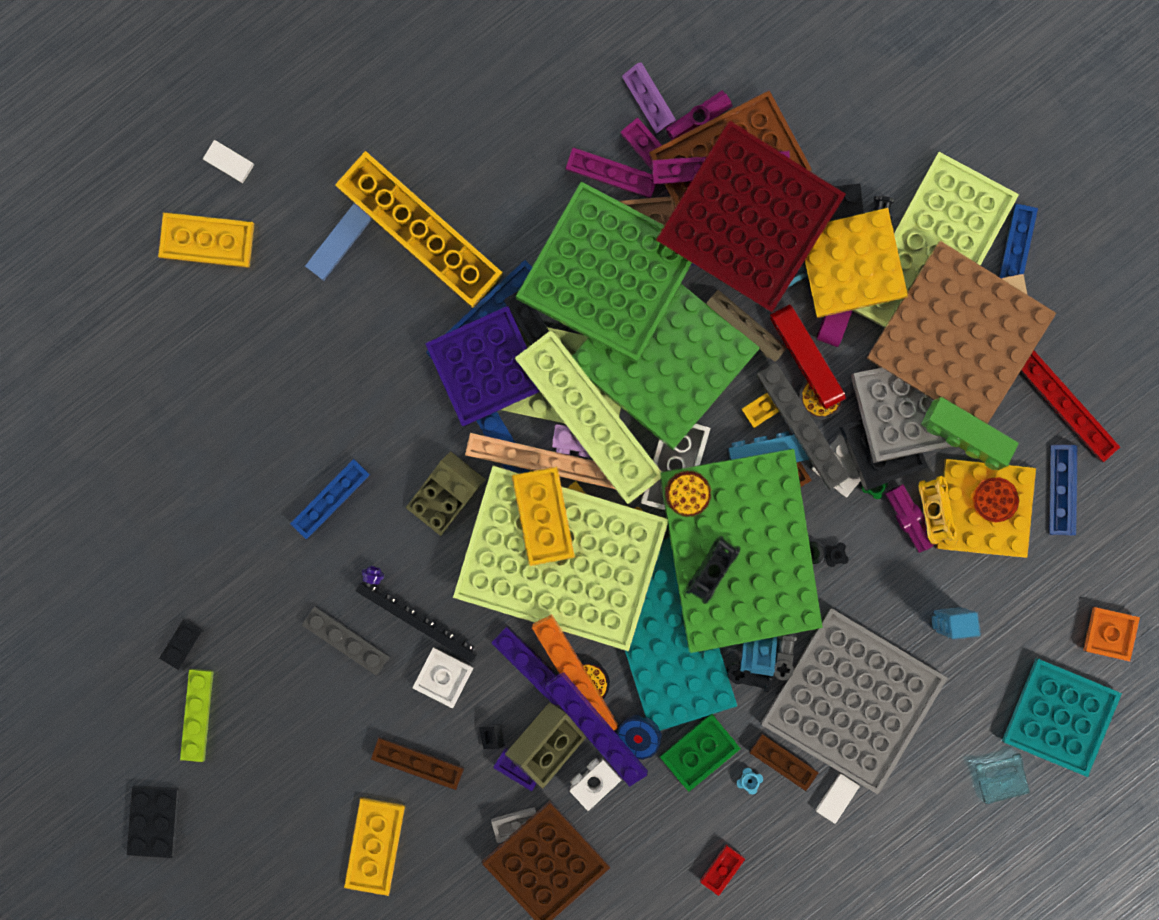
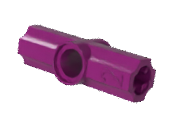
M721 90L702 104L693 107L689 113L666 127L665 130L670 139L674 140L731 109L733 105L727 94ZM701 113L704 115L705 120L703 122H696L693 115Z
M901 484L886 492L885 494L897 514L895 516L900 527L905 533L907 532L917 552L920 553L933 547L934 545L928 539L927 526L924 523L926 522L920 508L913 503L905 486Z

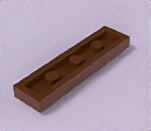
M382 737L378 738L371 757L373 761L454 790L457 789L464 770L462 766Z

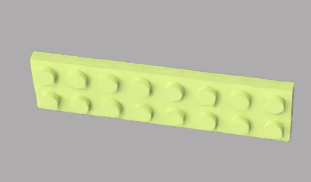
M552 330L515 357V360L627 504L661 479L660 473L662 472Z

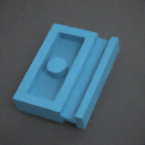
M777 637L743 643L740 671L744 672V670H747L750 673L773 676L775 672Z

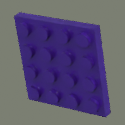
M508 306L425 343L462 427L540 392L515 360V357L525 351L527 346Z

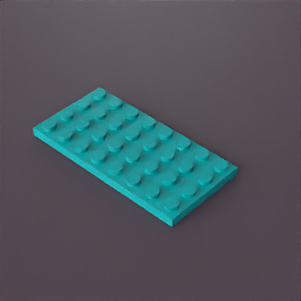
M670 537L662 541L629 651L625 650L645 716L655 722L660 731L737 707L720 649L715 648L694 653L688 652Z

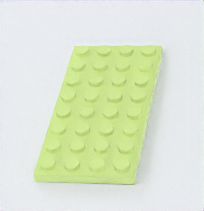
M938 152L894 232L907 291L939 241H942L981 266L1019 194ZM902 299L853 311L885 328Z

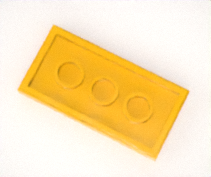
M163 212L158 257L162 259L250 268L254 223Z
M558 466L512 475L529 566L575 558Z
M364 797L360 798L344 888L389 896L405 805Z

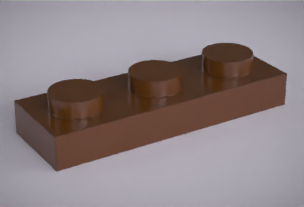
M762 733L749 751L750 754L805 791H807L819 773Z

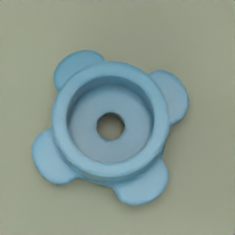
M745 768L741 779L737 780V786L740 789L744 788L751 795L756 794L760 783L763 782V776L755 774L750 768Z

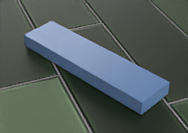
M354 203L305 267L324 281L372 219Z

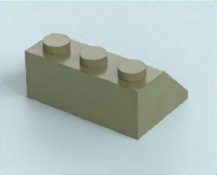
M549 702L505 755L543 789L585 740L586 736L565 712Z

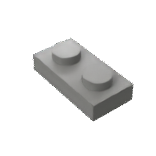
M535 807L491 819L497 843L505 841L536 813Z

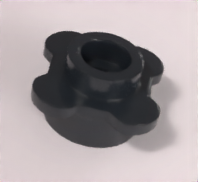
M840 542L836 546H826L827 565L829 567H835L836 564L848 563L849 557L846 556V545Z

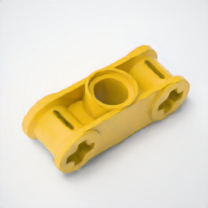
M938 476L932 481H920L918 487L922 499L929 541L934 545L938 544L941 540H955L957 538V530L953 520L946 479L943 476ZM939 505L940 512L936 515L935 509Z

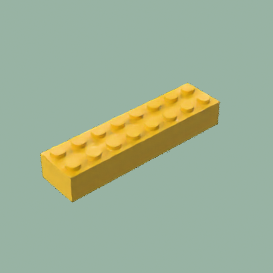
M366 151L335 184L345 196L470 307L474 308L503 277L502 271Z

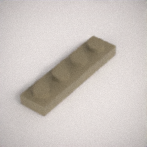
M717 290L706 303L729 324L760 347L762 353L774 362L780 358L787 348L721 291Z

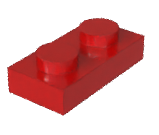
M726 844L703 875L700 883L719 896L745 861V857Z

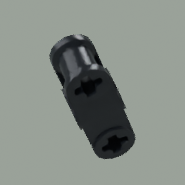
M718 536L696 574L687 584L685 592L687 594L692 593L702 599V603L707 604L727 570L739 555L741 548L738 545L733 546L724 540L723 536ZM716 564L718 566L717 572L709 575L708 568Z

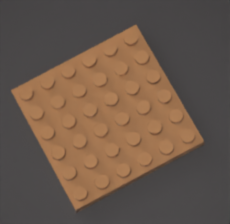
M939 241L907 291L908 297L902 299L866 358L929 398L936 400L943 397L988 424L1055 317L1056 312L947 244Z

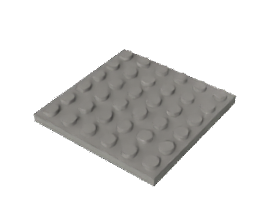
M829 608L822 619L823 628L815 631L794 666L793 675L785 681L760 724L879 795L948 678L834 609Z

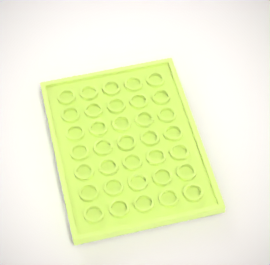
M493 466L453 598L535 623L553 614L564 632L629 651L667 528L668 519L562 487L575 558L529 566L512 475L519 473Z

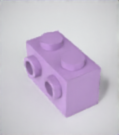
M555 425L552 447L557 448V453L570 454V450L578 451V456L591 458L567 426Z

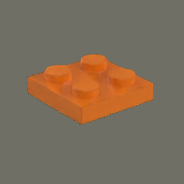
M1093 607L1083 651L1130 661L1140 617Z

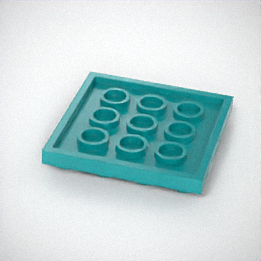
M1036 658L1002 742L1088 777L1122 693Z

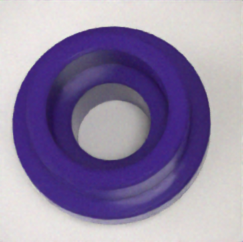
M368 566L367 569L362 570L363 581L366 583L380 584L381 580L384 579L385 574L378 567Z

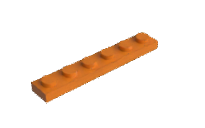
M553 614L532 624L533 631L559 674L564 672L613 730L618 729L617 721Z

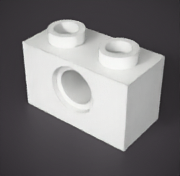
M603 756L599 760L597 758L593 759L587 765L588 770L583 775L579 773L570 781L572 785L569 787V791L587 811L622 780L621 776ZM591 777H597L600 780V784L596 787H591L587 781Z

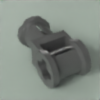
M782 635L777 636L779 643L776 652L774 676L780 680H787L794 672L792 666L794 642L797 641L798 637ZM782 663H784L788 671L780 675L777 667H781Z

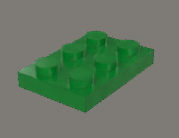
M711 714L664 751L660 758L686 790L690 792L741 748L716 717Z

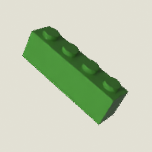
M943 397L932 401L921 423L922 426L927 428L926 430L929 433L943 437L949 445L965 450L969 457L980 459L985 462V466L992 470H1000L1007 467L1019 444Z

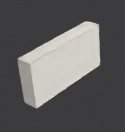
M216 140L213 141L203 158L204 161L241 183H244L254 166V163Z
M839 773L817 806L816 812L836 824L860 785Z

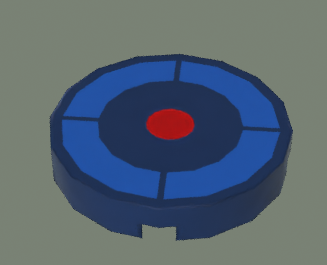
M640 715L627 717L620 724L616 733L637 759L651 758L657 753L661 745L662 734L658 725L651 719L640 717Z

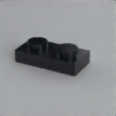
M183 619L159 659L180 670L204 630Z

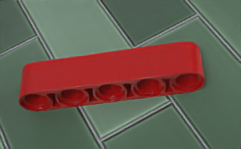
M788 304L769 315L775 329L822 407L827 410L846 399L842 388L794 308Z

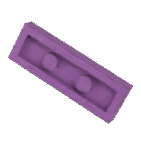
M642 62L635 64L622 75L656 134L662 132L676 121Z

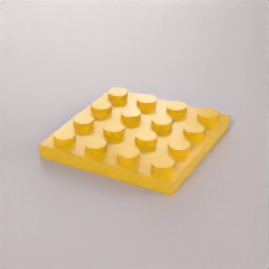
M888 208L828 222L805 259L817 318L908 297Z
M944 459L943 477L948 484V495L957 530V538L955 540L946 539L939 541L936 544V549L1027 558L1036 468L1008 465L1000 470H992L982 462ZM988 480H1001L1013 489L1016 502L1012 512L1005 518L990 519L983 516L977 509L975 500L978 489Z

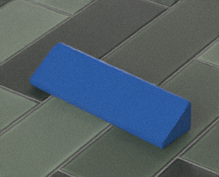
M1051 445L1049 535H1076L1077 445Z

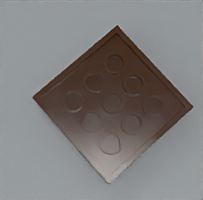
M548 801L482 860V865L534 920H553L610 869V865L551 801Z

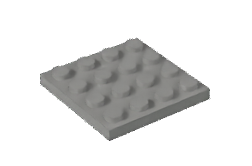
M883 368L853 373L851 375L874 463L951 447L946 442V439L929 433L926 430L927 428L921 425L932 401H934L933 399Z

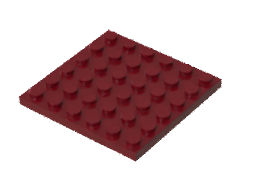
M729 120L660 231L656 241L763 308L773 312L846 194Z

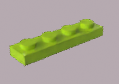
M189 669L180 760L205 761L213 671Z

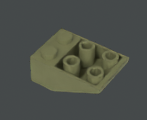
M450 451L440 461L406 509L441 536L486 479Z

